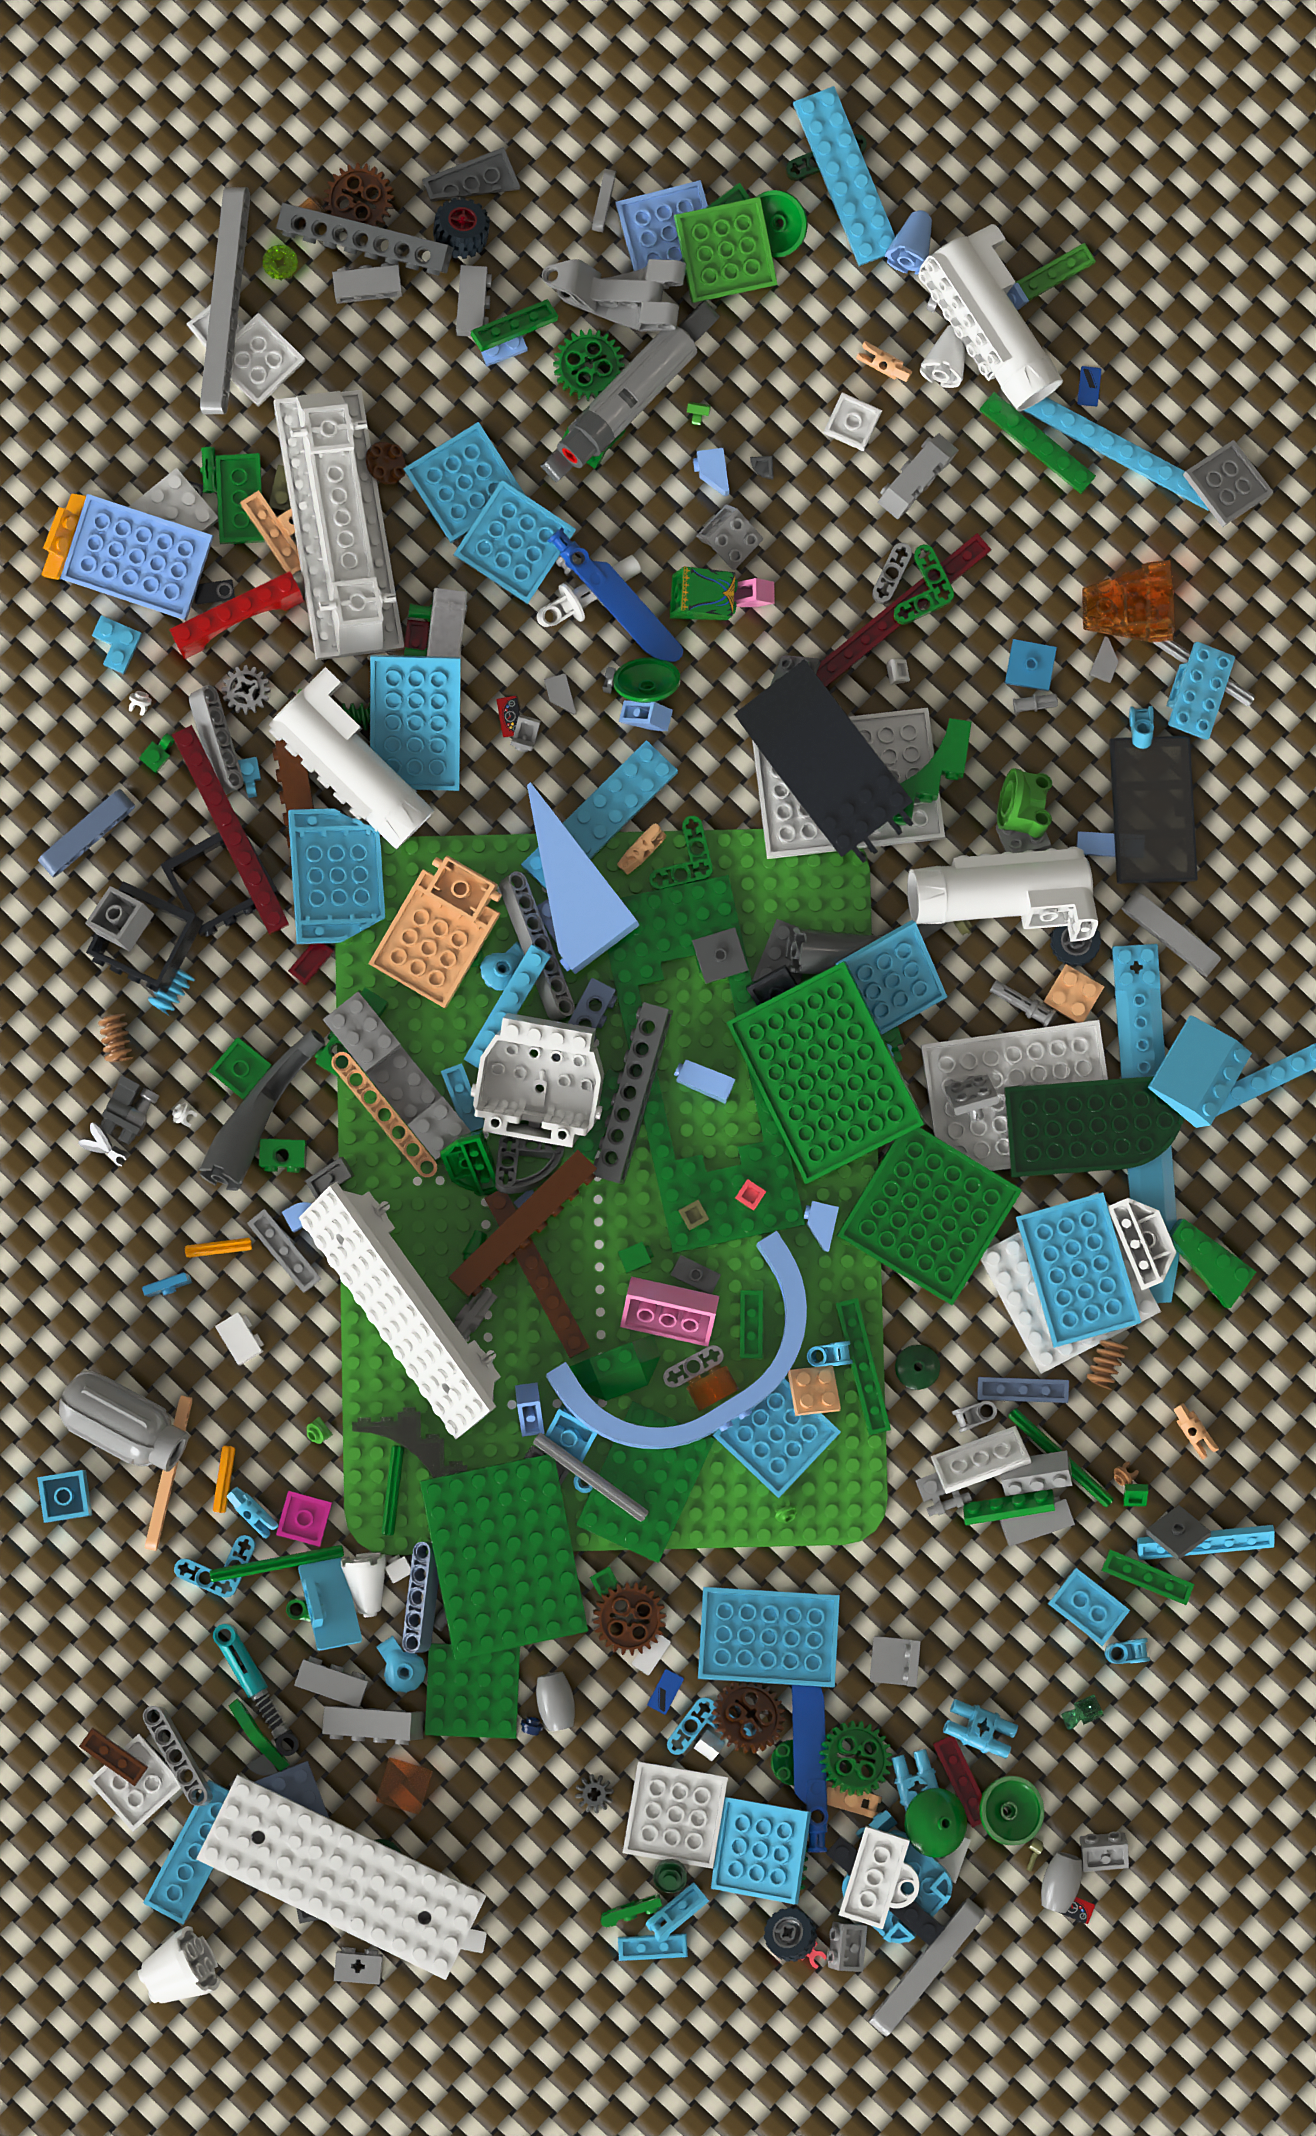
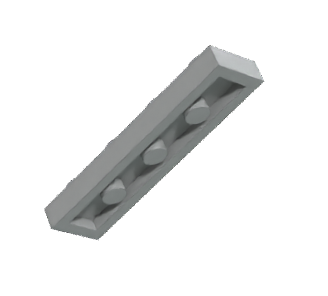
M265 1209L247 1222L303 1293L321 1280L320 1276Z

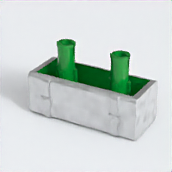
M434 588L432 605L430 604V607L410 604L408 618L427 619L430 622L429 635L425 650L405 647L404 656L460 657L468 592Z

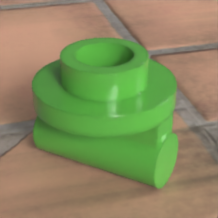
M320 1417L307 1425L308 1438L317 1444H321L333 1435Z

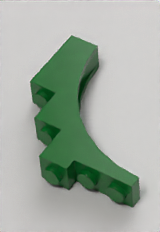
M950 718L945 737L935 755L919 772L900 783L913 800L911 804L903 809L911 820L915 798H919V801L925 803H932L933 800L937 801L941 775L945 776L948 780L963 779L972 721ZM899 813L892 818L896 824L906 825Z

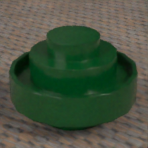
M663 1860L655 1867L653 1874L654 1883L663 1892L675 1893L685 1886L687 1870L677 1860Z

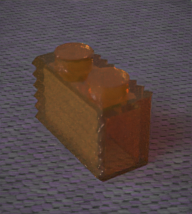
M718 1364L708 1370L709 1375L701 1378L698 1375L688 1381L690 1385L686 1389L698 1411L739 1390L727 1366L721 1367Z

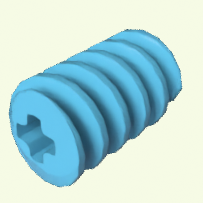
M179 968L167 993L162 990H158L157 993L153 991L156 998L148 997V1000L153 1006L169 1016L166 1010H175L171 1003H180L177 995H185L182 987L190 988L187 980L195 981L196 979Z

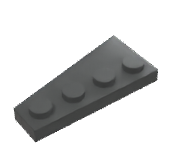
M504 147L422 179L431 202L520 189L519 182Z

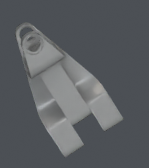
M573 259L547 266L542 272V279L549 287L557 289L559 297L565 303L640 332L675 330L677 327L679 306L674 303L661 302L663 289H669L670 286L683 285L686 264L678 260L650 259L643 269L601 279L602 275L600 272L582 260ZM557 271L558 277L556 280L548 281L549 274ZM564 292L568 293L570 296L564 297Z

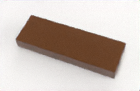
M93 1727L79 1746L133 1786H136L148 1769L147 1765Z

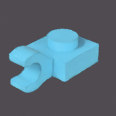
M257 757L238 760L248 798L257 797L255 781L261 780Z
M885 1810L883 1813L877 1814L869 1826L888 1832L897 1822ZM865 1827L860 1828L856 1832L859 1838L863 1836Z

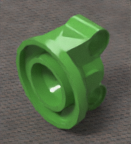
M1012 768L1008 772L1000 792L997 808V825L999 829L1027 833L1034 838H1040L1044 835L1052 821L1050 813L1045 810L1046 795L1052 787V780L1047 774H1032L1016 768Z

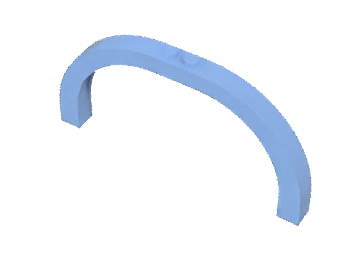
M775 1231L756 1245L771 1268L781 1289L785 1310V1326L781 1345L775 1359L755 1383L712 1411L691 1422L673 1427H644L618 1419L598 1406L587 1395L565 1362L547 1373L546 1378L566 1408L586 1427L600 1436L616 1443L643 1449H665L687 1445L703 1439L719 1429L723 1432L733 1426L731 1421L738 1417L742 1420L752 1414L750 1409L765 1400L786 1377L799 1353L806 1327L807 1303L802 1276L796 1261L779 1233Z

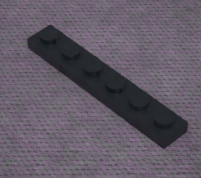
M841 1835L826 1854L851 1876L858 1850ZM915 1900L902 1908L889 1907V1910L929 1946L945 1929L942 1924Z

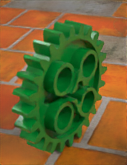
M591 329L588 330L587 335H584V332L580 330V336L578 337L571 333L572 340L564 338L566 346L558 345L561 353L554 354L555 358L559 360L553 362V366L559 368L554 371L555 376H560L557 379V383H564L563 391L570 388V396L578 393V400L583 395H586L587 401L593 395L596 398L620 374V370L625 368V364L620 362L624 360V355H617L621 351V347L614 348L616 340L613 339L608 342L609 334L604 335L602 338L600 337V330L597 331L596 335H592ZM595 346L600 351L592 355L588 352L590 347ZM604 355L607 356L605 359H600ZM571 357H577L580 359V362L572 365L568 360ZM585 363L593 364V368L585 367ZM603 365L608 366L610 371L602 374L598 371L599 367ZM573 371H574V372L578 371L577 374H575V375H572V374H571ZM581 376H588L591 380L587 384H582L579 382V378Z
M850 1721L848 1727L845 1723L840 1724V1729L835 1727L832 1729L833 1734L829 1733L826 1735L829 1742L824 1741L821 1743L826 1748V1750L819 1752L820 1755L825 1756V1759L819 1761L820 1764H825L826 1766L821 1772H828L829 1775L825 1779L826 1781L834 1780L832 1788L840 1785V1793L845 1792L847 1789L849 1796L853 1795L855 1790L858 1796L863 1795V1790L866 1794L872 1793L871 1787L877 1790L880 1788L878 1782L881 1784L886 1782L882 1775L887 1776L890 1774L885 1769L893 1764L887 1761L888 1757L893 1756L892 1753H886V1749L890 1747V1744L883 1745L882 1742L886 1737L882 1736L879 1738L877 1736L879 1729L872 1732V1724L864 1728L863 1721L858 1722L856 1726L854 1721ZM843 1740H847L850 1743L849 1751L843 1748ZM865 1744H869L871 1746V1755L865 1752ZM837 1753L847 1757L855 1755L858 1759H872L875 1763L873 1764L865 1760L856 1762L854 1758L837 1757ZM840 1762L846 1764L847 1773H843L840 1770ZM862 1766H865L869 1770L868 1777H864L862 1775Z

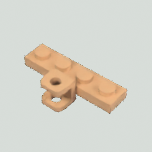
M259 490L241 501V506L286 573L291 571L292 575H295L301 571L298 549L291 539L295 536L294 524L289 522V520H293L292 509L284 512L277 518Z

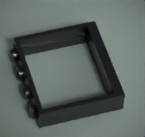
M219 832L160 864L185 910L194 915L196 913L173 872L223 845L224 841ZM247 837L275 896L280 894ZM252 898L203 924L198 932L201 937L214 935L218 932L217 928L222 925L230 926L238 921L237 917L245 914L247 916L255 912L257 908Z
M123 881L119 891L186 922L176 945L157 980L104 955L110 941L97 934L92 939L86 953L93 957L92 962L102 967L104 964L110 965L109 970L119 975H122L124 972L128 974V979L137 984L143 981L147 983L146 988L156 993L158 990L167 993L204 921L184 909Z

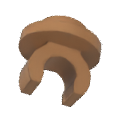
M1129 1461L1125 1462L1122 1467L1118 1466L1114 1469V1479L1121 1486L1132 1484V1480L1136 1479L1139 1473L1138 1470H1135L1133 1473L1127 1472L1126 1469L1131 1464Z

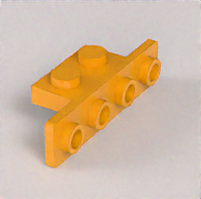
M72 493L66 509L58 507L43 549L49 551V555L41 573L42 576L56 580L60 578L86 496Z

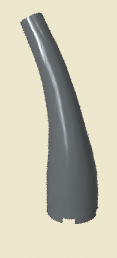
M948 922L941 924H917V927L924 941ZM794 928L795 935L788 937L786 945V958L791 959V965L787 968L793 973L820 974L836 966L835 963L886 934L875 936Z
M311 1029L285 1052L228 1118L213 1139L200 1165V1176L215 1186L217 1182L228 1185L226 1190L237 1191L240 1189L276 1103L295 1075L325 1044V1040L320 1033Z

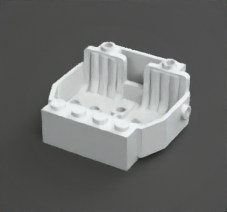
M507 1013L503 1017L501 1030L494 1036L480 1058L477 1083H473L471 1089V1097H474V1116L485 1118L483 1132L573 1147L579 1135L586 1136L597 1119L600 1120L602 1106H599L604 1071L598 1049L593 1047L596 1028ZM532 1049L538 1051L537 1057L531 1055L530 1051ZM554 1053L560 1055L559 1061L553 1059ZM538 1084L543 1085L544 1091L539 1092L536 1086ZM527 1120L529 1125L521 1124L520 1121Z

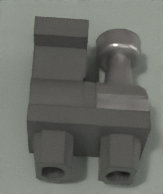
M121 1075L118 1085L101 1115L104 1118L101 1127L109 1135L112 1134L116 1125L123 1128L118 1139L130 1145L136 1135L140 1137L146 1125V1113L151 1102L156 1103L160 1096L144 1088L140 1094L143 1097L137 1108L133 1107L132 1104L142 1087Z

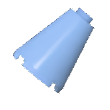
M922 210L912 212L886 250L885 257L888 258L887 263L894 269L907 274L909 270L919 274L920 267L929 256L932 219L927 212Z

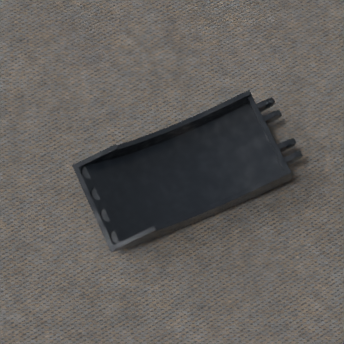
M805 659L734 713L759 750L841 857L852 849L862 863L867 860L866 856L857 847L862 841L865 842L871 853L876 854L878 850L869 840L868 836L886 822L892 826L898 835L903 833L901 827L892 819L898 813L903 817L907 825L912 826L914 824L903 810L913 800Z

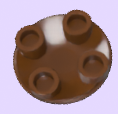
M377 442L367 450L365 457L366 466L374 479L383 484H394L405 476L406 472L403 468L406 465L402 455V448L399 445Z

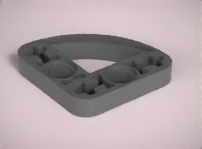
M502 1135L499 1140L495 1177L496 1189L501 1193L514 1194L530 1191L541 1186L559 1169L563 1160L565 1146L557 1145L556 1150H552V1146L556 1144L545 1143L544 1150L542 1149V1143L545 1142ZM508 1141H512L511 1152L507 1151ZM535 1142L538 1144V1147L536 1149H528L526 1144ZM519 1156L550 1159L547 1165L537 1173L516 1180ZM505 1159H511L514 1164L506 1167L501 1162ZM504 1174H508V1183L506 1185L503 1184Z

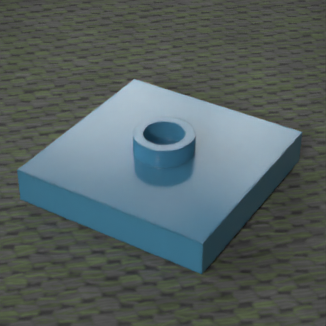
M1013 639L1005 684L1049 691L1057 647Z
M183 1272L145 1285L142 1290L144 1295L149 1298L161 1293L164 1296L176 1292V1288L190 1284L192 1281L190 1275Z

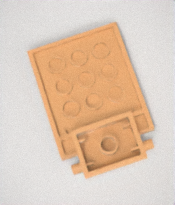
M448 855L444 860L438 857L434 859L432 865L439 868L435 875L425 869L422 870L368 963L445 1009L501 914L489 907L488 904L491 899L498 902L502 894L496 891L498 884Z

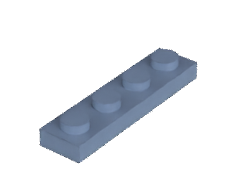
M978 1377L977 1400L1068 1403L1069 1380Z

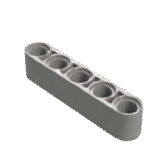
M206 685L190 694L189 703L202 747L227 795L241 788L244 781L219 695L213 686Z
M1135 891L1121 908L1130 918L1200 974L1207 977L1220 962L1221 958L1218 954L1140 892Z
M159 1706L147 1707L143 1713V1720L186 1798L194 1806L208 1805L213 1797L212 1791L165 1708ZM157 1710L160 1714V1718L156 1723H154L152 1721L151 1715L154 1711ZM166 1730H169L171 1733V1738L168 1742H164L162 1738ZM176 1750H180L182 1753V1758L179 1762H176L173 1758ZM187 1770L193 1772V1779L190 1782H187L184 1777ZM201 1789L204 1792V1799L198 1802L196 1800V1793Z

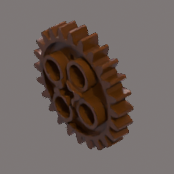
M356 163L355 169L348 164V171L345 172L340 168V176L333 174L335 181L327 182L331 189L324 190L329 197L323 199L325 203L329 204L324 208L326 212H331L329 215L378 227L377 224L379 222L383 225L386 224L383 218L384 216L391 217L387 210L394 209V206L389 202L394 201L395 197L389 195L394 189L387 187L390 184V180L388 178L383 180L385 176L383 172L377 174L378 169L375 166L370 170V166L366 163L362 169L361 165ZM352 181H360L358 188L350 189ZM347 190L358 198L362 197L366 202L375 205L376 208L372 209L361 201L356 202L353 197L342 193V191ZM371 191H379L377 198L369 199ZM348 199L349 205L345 209H341L340 203ZM368 210L366 218L359 219L360 211Z
M625 1581L624 1587L621 1588L619 1583H616L617 1590L614 1591L608 1587L610 1594L607 1596L601 1593L604 1601H596V1605L600 1609L593 1610V1613L598 1618L592 1619V1622L599 1624V1626L594 1628L596 1633L602 1632L598 1637L599 1640L607 1639L604 1645L607 1648L612 1644V1651L614 1653L618 1648H621L622 1655L625 1654L626 1650H629L633 1656L635 1649H638L642 1654L643 1646L651 1649L650 1641L658 1643L655 1637L656 1634L663 1635L659 1627H665L666 1623L660 1619L667 1616L666 1613L660 1611L665 1606L664 1604H657L661 1599L659 1596L652 1597L655 1592L653 1589L646 1592V1584L638 1588V1583L635 1581L633 1586L630 1587L628 1581ZM619 1600L626 1601V1607L622 1610L614 1608L615 1603ZM641 1604L649 1606L648 1611L644 1614L637 1613V1608ZM610 1613L623 1617H628L629 1613H632L635 1619H648L649 1623H643L634 1619L627 1623L623 1617H610ZM619 1622L622 1624L619 1632H612L610 1630L613 1623ZM635 1627H643L644 1633L641 1636H634L632 1632Z
M734 1681L730 1687L726 1686L723 1689L724 1693L720 1692L717 1695L719 1700L713 1703L717 1709L711 1712V1714L717 1717L712 1723L719 1724L715 1732L723 1733L720 1740L727 1738L728 1747L734 1743L735 1751L743 1747L744 1754H746L751 1748L753 1754H755L758 1748L764 1751L767 1745L771 1747L774 1744L773 1740H777L780 1737L777 1732L784 1730V1727L780 1724L786 1721L780 1715L785 1712V1709H778L782 1701L774 1700L777 1693L775 1692L770 1695L768 1693L770 1690L769 1686L762 1689V1683L754 1686V1682H748L747 1685L745 1682H739L738 1685ZM745 1697H750L754 1705L748 1704ZM729 1710L734 1711L737 1714V1718H732L729 1715ZM750 1714L751 1717L748 1719L745 1715ZM760 1714L768 1718V1723L761 1720ZM743 1728H748L752 1736L746 1735Z

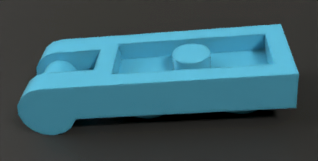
M693 1882L646 1922V1926L650 1931H654L655 1938L659 1942H664L668 1939L670 1933L706 1905L709 1900ZM666 1920L667 1923L661 1927V1922Z

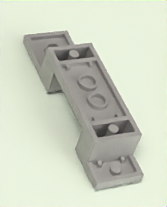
M359 992L355 993L323 1019L435 1160L441 1157L440 1151L461 1135L471 1133L470 1129L445 1098L440 1095Z

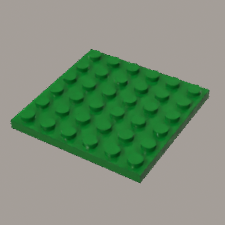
M919 1127L893 1141L837 1233V1236L953 1306L1022 1192V1189Z

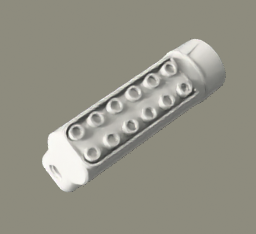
M991 224L968 237L962 236L950 241L928 256L920 267L919 278L930 291L932 299L940 306L944 317L955 329L957 337L966 346L968 354L977 363L981 374L985 375L988 381L996 378L1002 391L1017 411H1023L1053 393L1063 383V379L1007 295L1015 284V280L995 252V249L1003 243L1005 237L996 225Z
M325 667L268 724L271 727L269 732L278 741L283 739L287 743L285 748L293 756L299 755L303 759L301 764L309 772L312 773L315 770L320 775L317 780L327 789L331 786L336 791L333 795L342 804L347 802L352 807L349 811L358 820L361 818L367 820L375 831H378L397 850L433 814L434 810L416 793V790L408 785L358 735L362 728L331 698L343 684Z
M1078 847L1059 850L1050 848L1045 851L1027 850L1021 853L1004 852L996 855L986 853L970 857L962 855L954 858L951 866L911 869L908 874V904L911 918L916 924H941L951 921L1021 916L1023 929L1068 926L1070 941L1090 939L1094 936L1098 926L1093 899L1091 867L1084 855V851Z

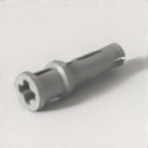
M997 979L989 991L1026 1012L1025 1015L1029 1019L1031 1017L1041 1022L1043 1027L1048 1026L1056 1012L1054 1009L1049 1010L1044 1007L1038 1000L1034 999L1032 1001Z

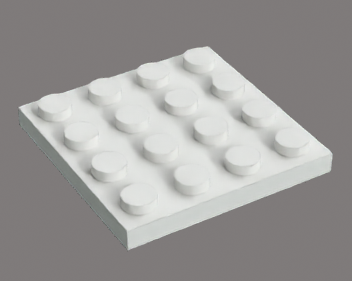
M638 1761L623 1853L660 1860L674 1859L683 1864L713 1869L728 1777Z

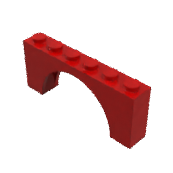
M291 571L169 630L185 660L204 651L206 644L227 628L266 611L276 609L286 611L303 603L304 600Z

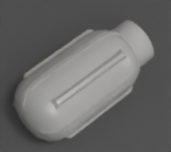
M84 1371L76 1375L64 1390L59 1401V1416L70 1432L126 1463L137 1466L153 1464L168 1472L176 1465L186 1448L189 1438L188 1433L172 1425L165 1408L112 1379L93 1371Z

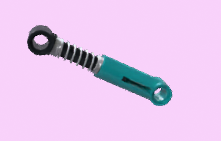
M231 1624L219 1625L213 1632V1639L222 1651L247 1697H251L253 1701H256V1706L260 1708L259 1712H262V1717L266 1719L265 1723H268V1728L272 1729L271 1733L275 1738L273 1740L276 1743L277 1751L283 1756L295 1754L300 1747L299 1737L293 1733L292 1729H289L287 1724H284L285 1721H282V1716L278 1714L279 1710H276V1705L272 1703L273 1699H270V1694H267L266 1688L268 1685L239 1637L236 1628ZM222 1629H228L231 1632V1638L227 1642L220 1639V1631ZM231 1645H233L241 1661L243 1662V1665L240 1664L232 1648L230 1647ZM290 1738L293 1740L294 1747L292 1750H285L283 1748V1739Z

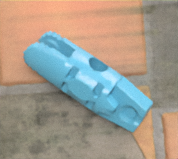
M235 1487L226 1496L234 1505L233 1507L263 1538L267 1539L271 1534L269 1529L274 1530L278 1527V1523L250 1495L244 1493L238 1487Z

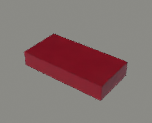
M325 943L310 944L288 972L306 986L334 951Z

